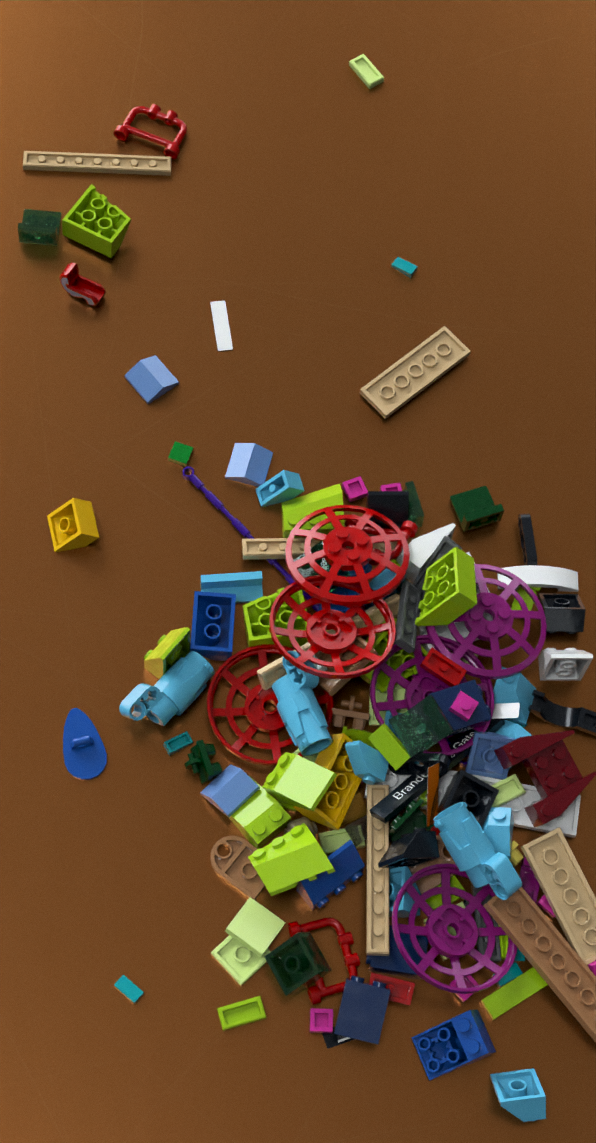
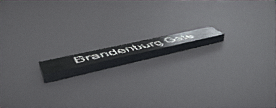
M491 719L485 732L495 733L505 724L504 719ZM470 729L462 733L449 744L450 749L452 750L465 744L474 736V732L477 731ZM471 747L461 753L449 756L450 766L448 771L469 755ZM411 775L370 809L371 816L386 824L427 790L428 775Z

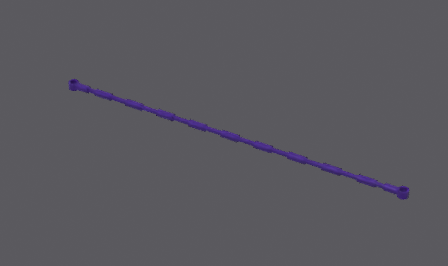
M187 466L182 470L183 478L188 481L190 480L198 490H201L205 497L218 510L223 512L232 522L231 524L245 538L255 539L250 534L251 532L229 513L224 504L204 487V483L194 474L192 467ZM186 472H191L192 474H191V475H186L185 473H186ZM266 559L277 568L289 584L295 582L291 575L277 562V559ZM302 590L303 596L306 600L312 598L308 593ZM320 604L313 605L312 608L317 612ZM427 724V727L435 735L432 724ZM461 760L458 764L466 767L467 762Z

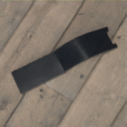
M533 690L532 695L534 698L528 710L551 725L569 729L575 728L596 736V712L583 707L569 708L560 706L545 697V693Z

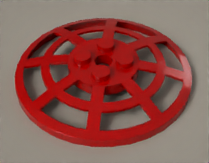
M354 505L325 507L305 516L290 532L285 548L286 565L295 583L312 597L330 604L342 606L369 604L392 593L405 578L410 558L407 540L400 528L392 520L372 509ZM337 511L360 512V513H363V516H362V517L356 516V515H337V516H336V514H335L334 512H337ZM323 514L328 517L317 523L311 530L300 529L315 517ZM375 517L383 521L397 534H386L379 525L370 519ZM339 520H355L358 522L355 527H343ZM328 523H331L334 527V530L328 534L317 532ZM367 524L380 535L369 537L362 530ZM294 536L306 537L304 544L305 557L293 561L292 543ZM312 539L323 541V549L311 553ZM401 541L403 544L404 555L401 567L390 561L392 551L390 542ZM384 542V557L373 552V544ZM349 546L353 549L346 551L343 549V547ZM325 558L332 566L330 571L328 572L320 567L316 560ZM370 560L379 564L374 570L365 574L363 567ZM309 564L317 574L325 578L321 589L308 582L299 573L298 568ZM385 568L396 573V576L388 584L378 590L371 591L368 580L378 576ZM339 570H354L357 576L345 577L338 576L337 574ZM333 582L342 584L360 583L363 594L339 595L329 591Z
M320 575L305 578L312 585H319L320 589L325 581V578ZM295 582L283 589L276 597L269 617V631L272 641L286 660L304 672L328 679L355 678L376 669L385 661L392 650L396 635L395 620L390 608L383 599L372 603L380 610L386 623L374 626L368 614L361 608L363 605L344 606L349 609L343 613L331 609L330 603L317 598H311L298 604L290 597L292 594L302 590ZM333 582L332 584L363 594L360 583L342 584ZM284 602L293 610L288 620L287 629L275 627L277 612ZM322 605V610L313 615L305 611L310 606ZM358 614L366 627L356 628L352 617ZM298 615L307 622L306 630H294V622ZM332 629L336 631V633L329 634L326 630ZM388 631V641L384 653L381 656L371 653L375 634ZM277 635L289 637L293 648L300 656L296 659L291 656L280 644ZM368 635V643L365 649L354 644L357 636ZM295 638H307L311 647L305 652ZM349 650L358 655L350 660L341 662L339 654ZM319 651L330 654L332 662L323 661L313 656ZM364 658L375 662L366 668L352 672H344L343 667L356 664ZM309 660L320 666L333 667L335 672L317 670L304 663Z
M262 644L237 652L219 667L209 686L207 714L215 736L227 750L242 760L253 764L271 766L278 764V760L282 756L280 748L293 744V741L289 738L279 742L278 731L284 729L285 725L277 710L278 700L272 687L265 691L261 684L251 690L243 684L250 677L257 675V670L268 665L266 653L281 654L275 644ZM283 646L286 651L295 650L290 647ZM253 655H258L259 667L245 672L238 679L228 671L239 661ZM223 677L232 685L227 695L226 708H213L214 694L219 681ZM238 690L246 696L245 706L232 708L233 698ZM324 690L325 695L318 696L316 699L319 705L326 704L325 719L328 727H326L328 730L333 714V696L331 697ZM272 703L276 709L268 712L264 709V705ZM233 716H246L251 725L244 733L237 726ZM214 717H227L232 730L239 737L232 746L220 733ZM257 730L269 733L270 743L258 742L251 739V737ZM246 743L261 749H272L273 760L255 759L239 751Z

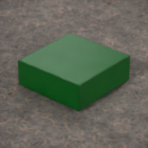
M175 441L168 456V461L187 467L193 453V447Z

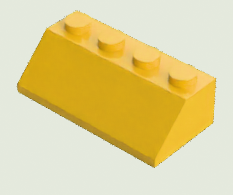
M344 733L330 734L332 738L331 745L319 752L316 758V764L336 773L337 776L315 810L311 811L296 806L293 807L309 820L334 830H339L362 780L354 774L345 749V743L353 742V740Z

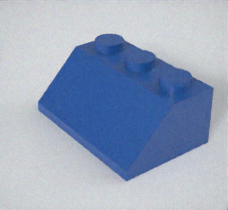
M194 592L190 651H195L210 660L226 661L232 656L236 594Z
M351 840L327 857L335 872L328 874L325 871L317 874V879L309 882L308 879H304L298 882L296 890L312 911L316 907L319 909L324 907L330 901L329 897L334 893L336 896L341 894L347 888L345 886L351 880L354 883L364 875L362 872L365 864Z

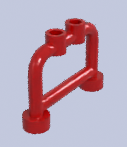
M152 104L150 108L145 106L133 108L123 124L116 127L113 134L120 141H126L129 134L162 145L166 147L164 150L165 156L172 157V160H175L180 153L179 146L186 135L187 126L184 121L177 118L178 115L175 111L169 110L167 114H164L158 105ZM142 113L152 120H162L168 126L176 125L180 128V131L172 142L130 125L136 115Z
M346 520L345 526L355 527L358 521ZM409 520L404 521L400 528L407 541L409 538L414 537L418 530V526ZM365 526L362 530L368 535H380L369 526ZM382 528L386 534H397L393 529ZM398 541L395 549L391 551L390 560L396 559L402 553L403 544L401 541ZM343 547V549L346 551L352 550L350 548ZM373 549L374 553L384 557L385 553L379 549ZM372 560L368 562L370 565L373 566L378 565V563Z
M322 918L301 925L297 921L288 923V930L292 941L302 939L315 981L314 986L307 987L311 1005L321 1003L322 997L343 992L345 982L325 987L309 931L327 926L333 927L344 956L345 966L349 972V979H351L352 975L358 976L356 967L360 966V959L357 952L352 954L349 946L354 944L350 931L345 933L341 922L335 918Z

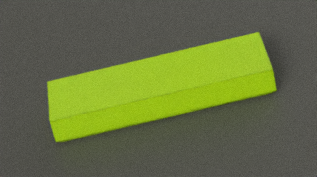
M532 967L480 1002L492 1020H495L548 986V984Z

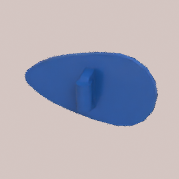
M73 708L70 710L64 725V762L68 772L73 777L80 780H91L98 777L104 771L107 764V753L100 735L89 717L80 709Z

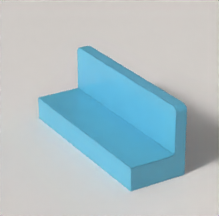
M262 571L201 575V592L236 594L235 604L249 603L263 596Z

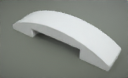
M537 565L502 568L522 579L529 587L558 588V591L562 592L579 591L578 572L573 570ZM497 573V580L507 585L512 581L510 578Z

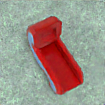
M69 263L59 276L63 289L73 297L85 299L88 305L97 306L106 294V290L101 284L79 275L77 263Z

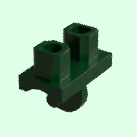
M203 740L197 741L196 745L190 749L191 753L188 754L189 761L184 766L185 769H192L194 775L199 774L201 784H206L212 778L220 775L222 768L219 762H210L209 758L214 757L216 754L214 744H204Z

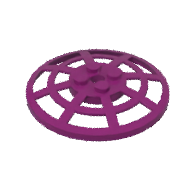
M474 564L475 581L480 592L477 594V604L447 625L452 636L460 644L458 649L452 654L440 640L435 626H425L433 647L467 670L466 674L482 679L508 678L528 668L542 650L547 629L544 610L533 590L513 573L496 566ZM481 570L499 573L510 578L512 581L507 585L496 579L484 578ZM486 583L499 586L504 591L499 596L488 593ZM519 585L532 598L538 611L528 610L523 598L515 591ZM510 595L514 596L522 610L511 609L506 602ZM489 613L493 617V620H486L483 614ZM513 618L524 619V629L521 635L512 628ZM530 619L541 620V635L535 649L526 641L530 631ZM464 622L465 627L470 632L465 639L458 632L454 623ZM506 634L515 641L513 645L500 650L498 640ZM476 638L490 641L491 650L481 649L472 643ZM520 647L529 655L526 660L518 665L507 669H502L501 657L513 653ZM467 650L479 656L492 657L493 670L477 668L460 659Z
M417 635L413 659L404 662L396 671L393 670L386 662L396 652L402 650L401 647L395 644L385 661L374 669L370 683L372 709L380 726L385 722L381 718L379 711L390 710L396 723L405 730L400 741L410 752L442 753L449 757L470 748L473 745V737L465 744L452 750L446 740L452 736L439 739L424 703L425 694H431L450 686L432 674L426 673V670L420 667V664L426 657L422 656L421 644L432 643L428 635ZM439 636L445 647L452 650V654H454L460 644L454 640ZM467 650L462 656L470 665L485 669L481 661L472 652ZM416 665L418 676L411 682L400 675L407 668ZM380 671H383L391 678L387 688V702L376 703V683ZM465 677L462 678L460 684L468 682ZM480 678L482 683L477 685L485 693L486 704L491 710L492 719L494 710L492 682L490 679ZM395 683L406 689L404 700H393ZM407 708L413 716L409 726L400 718L396 709ZM491 719L485 725L473 728V730L485 732ZM420 722L432 724L435 735L420 733L416 729ZM412 736L427 741H438L442 752L423 751L408 745Z
M445 863L425 867L414 873L403 884L394 901L392 929L401 955L418 976L439 989L460 994L476 993L488 989L509 971L517 953V946L508 937L507 954L502 966L500 967L489 960L494 950L495 936L507 935L501 927L493 926L489 913L481 904L488 894L493 898L495 893L489 884L482 886V889L475 897L464 890L450 887V874H456L469 879L466 872H460L456 864ZM441 873V887L429 889L420 896L413 884L425 876ZM406 892L414 901L409 913L408 925L399 924L397 919L399 905ZM442 894V905L435 910L425 902L426 899L432 896ZM451 895L461 897L468 901L469 904L465 908L451 904ZM418 908L428 917L425 927L414 925ZM475 909L483 917L486 928H477L476 922L471 916ZM447 926L455 929L456 936L448 933ZM400 933L409 934L414 949L422 958L418 965H416L406 951ZM416 935L427 937L428 942L432 946L427 954L420 947ZM478 937H488L484 955L474 948ZM438 954L450 958L452 969L442 967L433 960ZM468 954L478 962L472 967L461 969L459 958ZM430 966L440 973L454 976L457 987L443 984L431 978L424 971ZM483 966L495 974L483 984L469 988L466 987L463 976L477 972Z

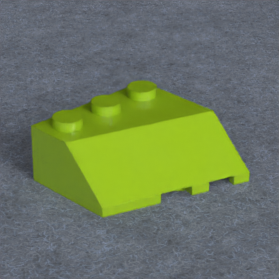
M284 587L278 589L272 595L262 596L243 605L248 647L274 644L269 631V617L271 607L276 597L285 589ZM302 590L290 596L298 604L304 602ZM285 602L277 612L275 627L287 629L288 620L293 610ZM298 615L294 622V630H306L307 622ZM277 635L282 646L293 647L289 637ZM295 638L299 646L308 643L307 638Z
M305 823L293 827L290 832L275 838L270 844L255 850L252 855L248 856L271 896L296 887L298 882L304 879H308L309 882L317 879V874L327 871L328 874L335 872L323 849Z

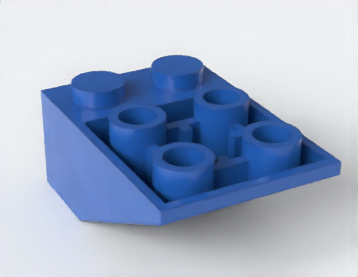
M468 1010L412 1037L429 1081L496 1053L478 1010Z

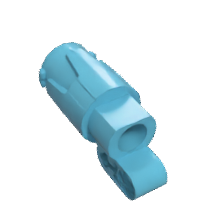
M190 651L184 658L181 657L154 686L144 683L138 684L121 702L119 711L122 716L138 721L147 716L153 723L165 726L175 714L181 715L207 686L206 683L215 674L214 668L203 656L195 651Z
M287 651L295 659L300 656L297 651ZM283 657V666L288 675L279 678L272 685L278 700L276 707L294 745L299 748L303 756H310L323 751L332 743V738L326 728L328 724L312 690L318 685L319 677L304 672ZM309 660L304 663L309 667L315 668L314 664Z
M465 802L456 803L435 816L433 819L434 826L440 830L439 835L460 872H466L475 888L489 884L495 895L502 900H507L521 888L522 881L510 860L501 852L495 854L494 847L472 812H469L466 808L467 804Z

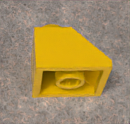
M72 498L47 515L55 552L86 547L99 538L90 501Z

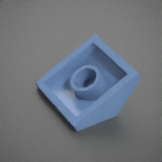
M156 355L140 360L124 375L126 380L147 404L179 384V381Z
M235 443L225 479L259 487L265 483L273 452L256 443Z
M474 732L473 745L470 749L465 772L497 779L507 778L509 768L503 769L494 750L515 739L494 732Z
M230 764L200 794L226 816L230 817L260 788L241 768Z

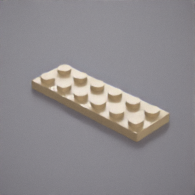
M443 326L362 387L359 393L386 419L468 357L471 351L446 326Z
M559 827L521 846V849L570 946L584 963L588 965L596 960V897Z

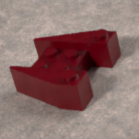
M574 730L520 737L494 750L503 769H507L522 761L541 799L524 809L534 827L543 825L560 816L596 776L595 771L582 777L563 741L564 738L574 734Z

